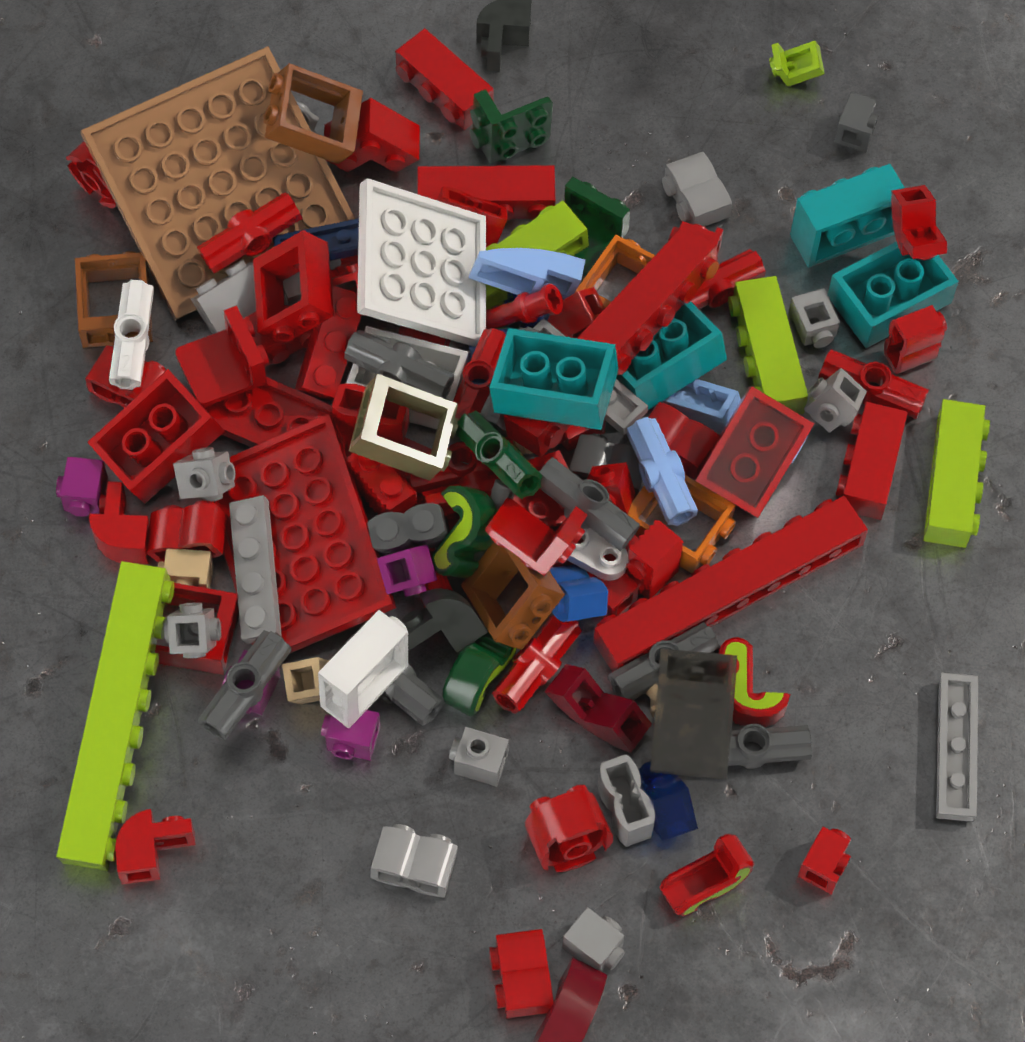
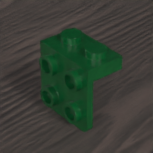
M486 89L475 93L473 109L470 110L473 121L470 136L476 148L481 147L490 164L501 159H510L516 153L527 148H536L543 145L551 136L553 102L549 97H544L501 115Z
M572 176L565 185L564 202L588 230L589 246L573 255L574 257L585 259L582 275L586 277L613 237L618 235L624 238L629 232L630 209L621 200L610 198L599 192L591 183L582 182Z

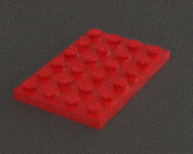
M326 414L231 456L230 462L235 468V487L222 493V499L212 501L227 514L223 551L237 593L229 503L262 495L269 500L281 634L283 640L291 646L290 653L369 620L378 610L386 613L397 608L392 593H386L377 561L380 555L372 547L367 523L368 519L353 474L346 463L347 456L335 420L330 414Z

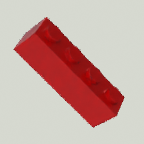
M555 165L417 166L418 195L434 200L438 199L442 187L457 189L474 198L485 199L503 206L507 209V221L511 219L534 220L544 208L551 205L555 206Z

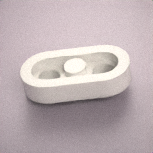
M591 528L584 529L585 533L581 537L584 542L576 544V548L567 560L603 580L611 581L623 576L627 569L626 564L628 563L626 549L623 548L619 551ZM612 554L616 557V560L607 561L604 556Z

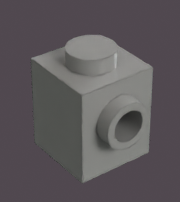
M465 727L462 738L455 737L450 750L449 759L454 760V774L497 787L508 756L509 739Z
M587 907L563 936L562 948L577 960L603 972L606 967L612 970L623 957L625 951L621 948L623 947L625 935L621 933L622 928L612 918L608 916L601 918Z

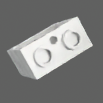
M378 610L318 672L320 707L347 728H350L408 667V631L398 618L394 616L388 617Z

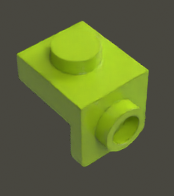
M815 40L786 51L782 49L778 42L771 45L773 57L769 58L771 70L775 77H781L787 87L825 74L820 47Z

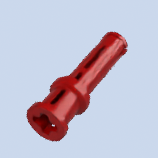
M546 284L541 290L533 293L522 292L517 295L514 301L486 310V329H497L519 321L530 324L535 322L538 317L546 314L558 315L563 309L561 293L553 284Z

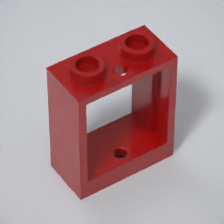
M302 230L253 259L258 333L284 344L334 316L328 242ZM300 272L302 300L285 309L283 281Z
M174 583L172 601L170 604H165L179 606L184 603H202L203 609L214 608V612L217 613V618L220 619L221 638L219 641H216V646L206 653L205 657L183 658V654H170L168 646L156 645L155 653L159 654L158 664L224 675L239 617L238 593Z

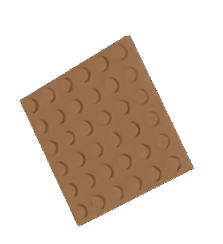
M269 46L81 130L80 134L136 245L145 258L146 264L175 321L198 311L191 301V298L198 295L197 287L212 278L215 279L216 283L228 276L225 270L241 260H244L245 264L253 262L254 258L274 247L272 238L270 246L262 253L252 257L245 254L213 274L198 252L197 246L225 230L229 220L238 212L247 209L255 211L286 192L294 201L303 219L277 235L355 219L325 159L265 138L267 124L264 123V114L271 100V93H269L268 87L274 73L281 71ZM290 90L285 122L311 131Z

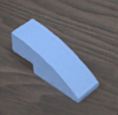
M492 249L479 252L468 278L516 295L522 292L533 293L541 290L546 284H553L560 291L562 299H565L574 294L579 286L585 259L542 249Z

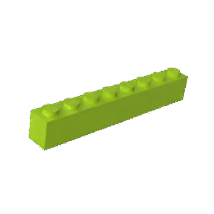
M121 561L56 856L63 864L108 871L110 861H116L115 844L117 838L115 836L118 823H124L128 807L127 801H123L126 786H132L136 766L131 763L134 749L140 748L143 739V727L139 726L141 714L148 711L151 701V690H148L147 686L150 675H156L159 663V654L155 653L157 640L164 638V624L167 618L162 616L165 603H171L174 593V581H170L171 578L166 568Z

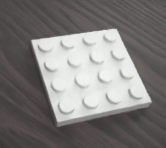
M365 179L360 183L357 313L476 347L483 330L486 329V284L469 279L468 277L479 252L486 251V216L378 181Z

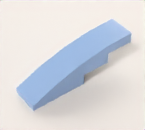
M696 379L663 400L662 403L674 407L689 419L698 421L721 435L739 405L741 398L736 390ZM799 451L797 452L796 456L794 457V459H793V461H792L791 463L794 462V460H795V458L797 457Z

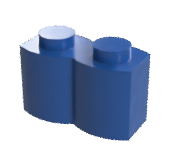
M575 564L551 567L549 571L565 594L551 612L558 620L569 622L607 615L608 589L600 579L589 577L584 569Z

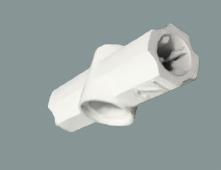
M130 280L127 283H123L118 318L114 324L115 341L109 382L120 389L133 390L136 387H141L145 353L150 344L148 331L154 287L142 280ZM129 332L139 333L137 336L132 338L125 337V335Z

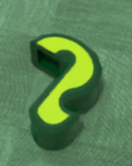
M449 486L441 494L451 508L459 514L460 518L432 553V563L434 570L440 575L468 578L473 575L479 566V562L473 558L474 554L488 549L494 543L485 531V528L498 510L489 495L480 489Z
M489 631L478 638L475 643L467 645L459 654L446 679L442 691L444 702L468 716L477 714L484 699L486 688L510 664L517 648L494 641Z

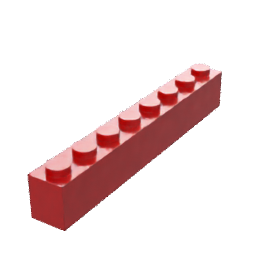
M682 226L577 339L615 344L618 374L622 375L625 373L631 360L640 351H644L649 347L653 336L662 327H666L671 323L675 313L684 303L687 304L694 298L697 289L705 280L712 279L719 267L717 245ZM504 415L507 437L539 457H542L550 448L556 447L561 441L564 432L571 426Z
M845 496L835 501H832V499L825 500L814 509V512L804 517L798 515L791 518L782 529L774 533L768 531L761 534L753 541L752 545L742 550L735 548L724 555L722 561L712 566L706 564L699 567L691 574L690 578L680 583L673 581L661 589L660 594L650 599L644 597L635 601L626 612L618 616L611 614L603 618L595 627L593 643L611 671L614 672L650 652L652 646L657 642L670 641L703 622L707 626L712 627L863 546L868 528Z

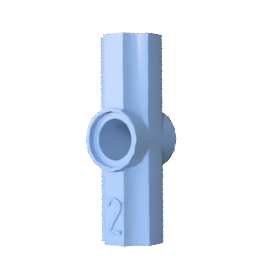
M645 417L635 421L633 425L627 428L626 434L639 460V471L644 486L648 492L654 493L668 525L679 526L687 523L691 518L697 516L698 509L684 481V468L675 450L670 451L656 418Z

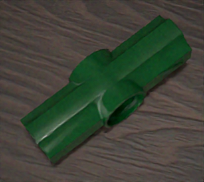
M476 410L472 413H464L457 421L458 428L455 434L475 453L477 459L489 467L517 497L523 499L529 495L533 496L541 487L543 475L481 413Z

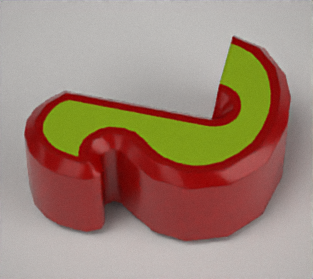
M739 637L726 640L720 646L716 661L717 674L720 676L727 674L723 680L720 704L724 714L736 724L743 726L759 724L763 727L774 725L784 717L791 694L777 692L753 693V646L745 639Z
M725 834L718 837L714 845V851L669 874L662 880L659 889L676 915L687 916L697 911L698 907L706 901L716 899L736 888L752 872L754 861L737 835Z

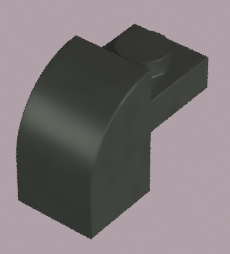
M496 0L485 6L480 12L476 23V43H482L481 57H487V71L500 72L503 45L529 46L532 0Z
M442 588L431 589L419 594L426 607L421 611H411L401 620L408 631L409 650L442 630L455 651L459 652L488 632L471 605L462 595Z

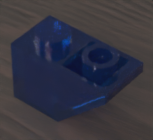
M654 760L644 763L638 769L641 778L640 789L648 795L655 811L653 829L660 839L664 841L698 829L689 788L666 760Z

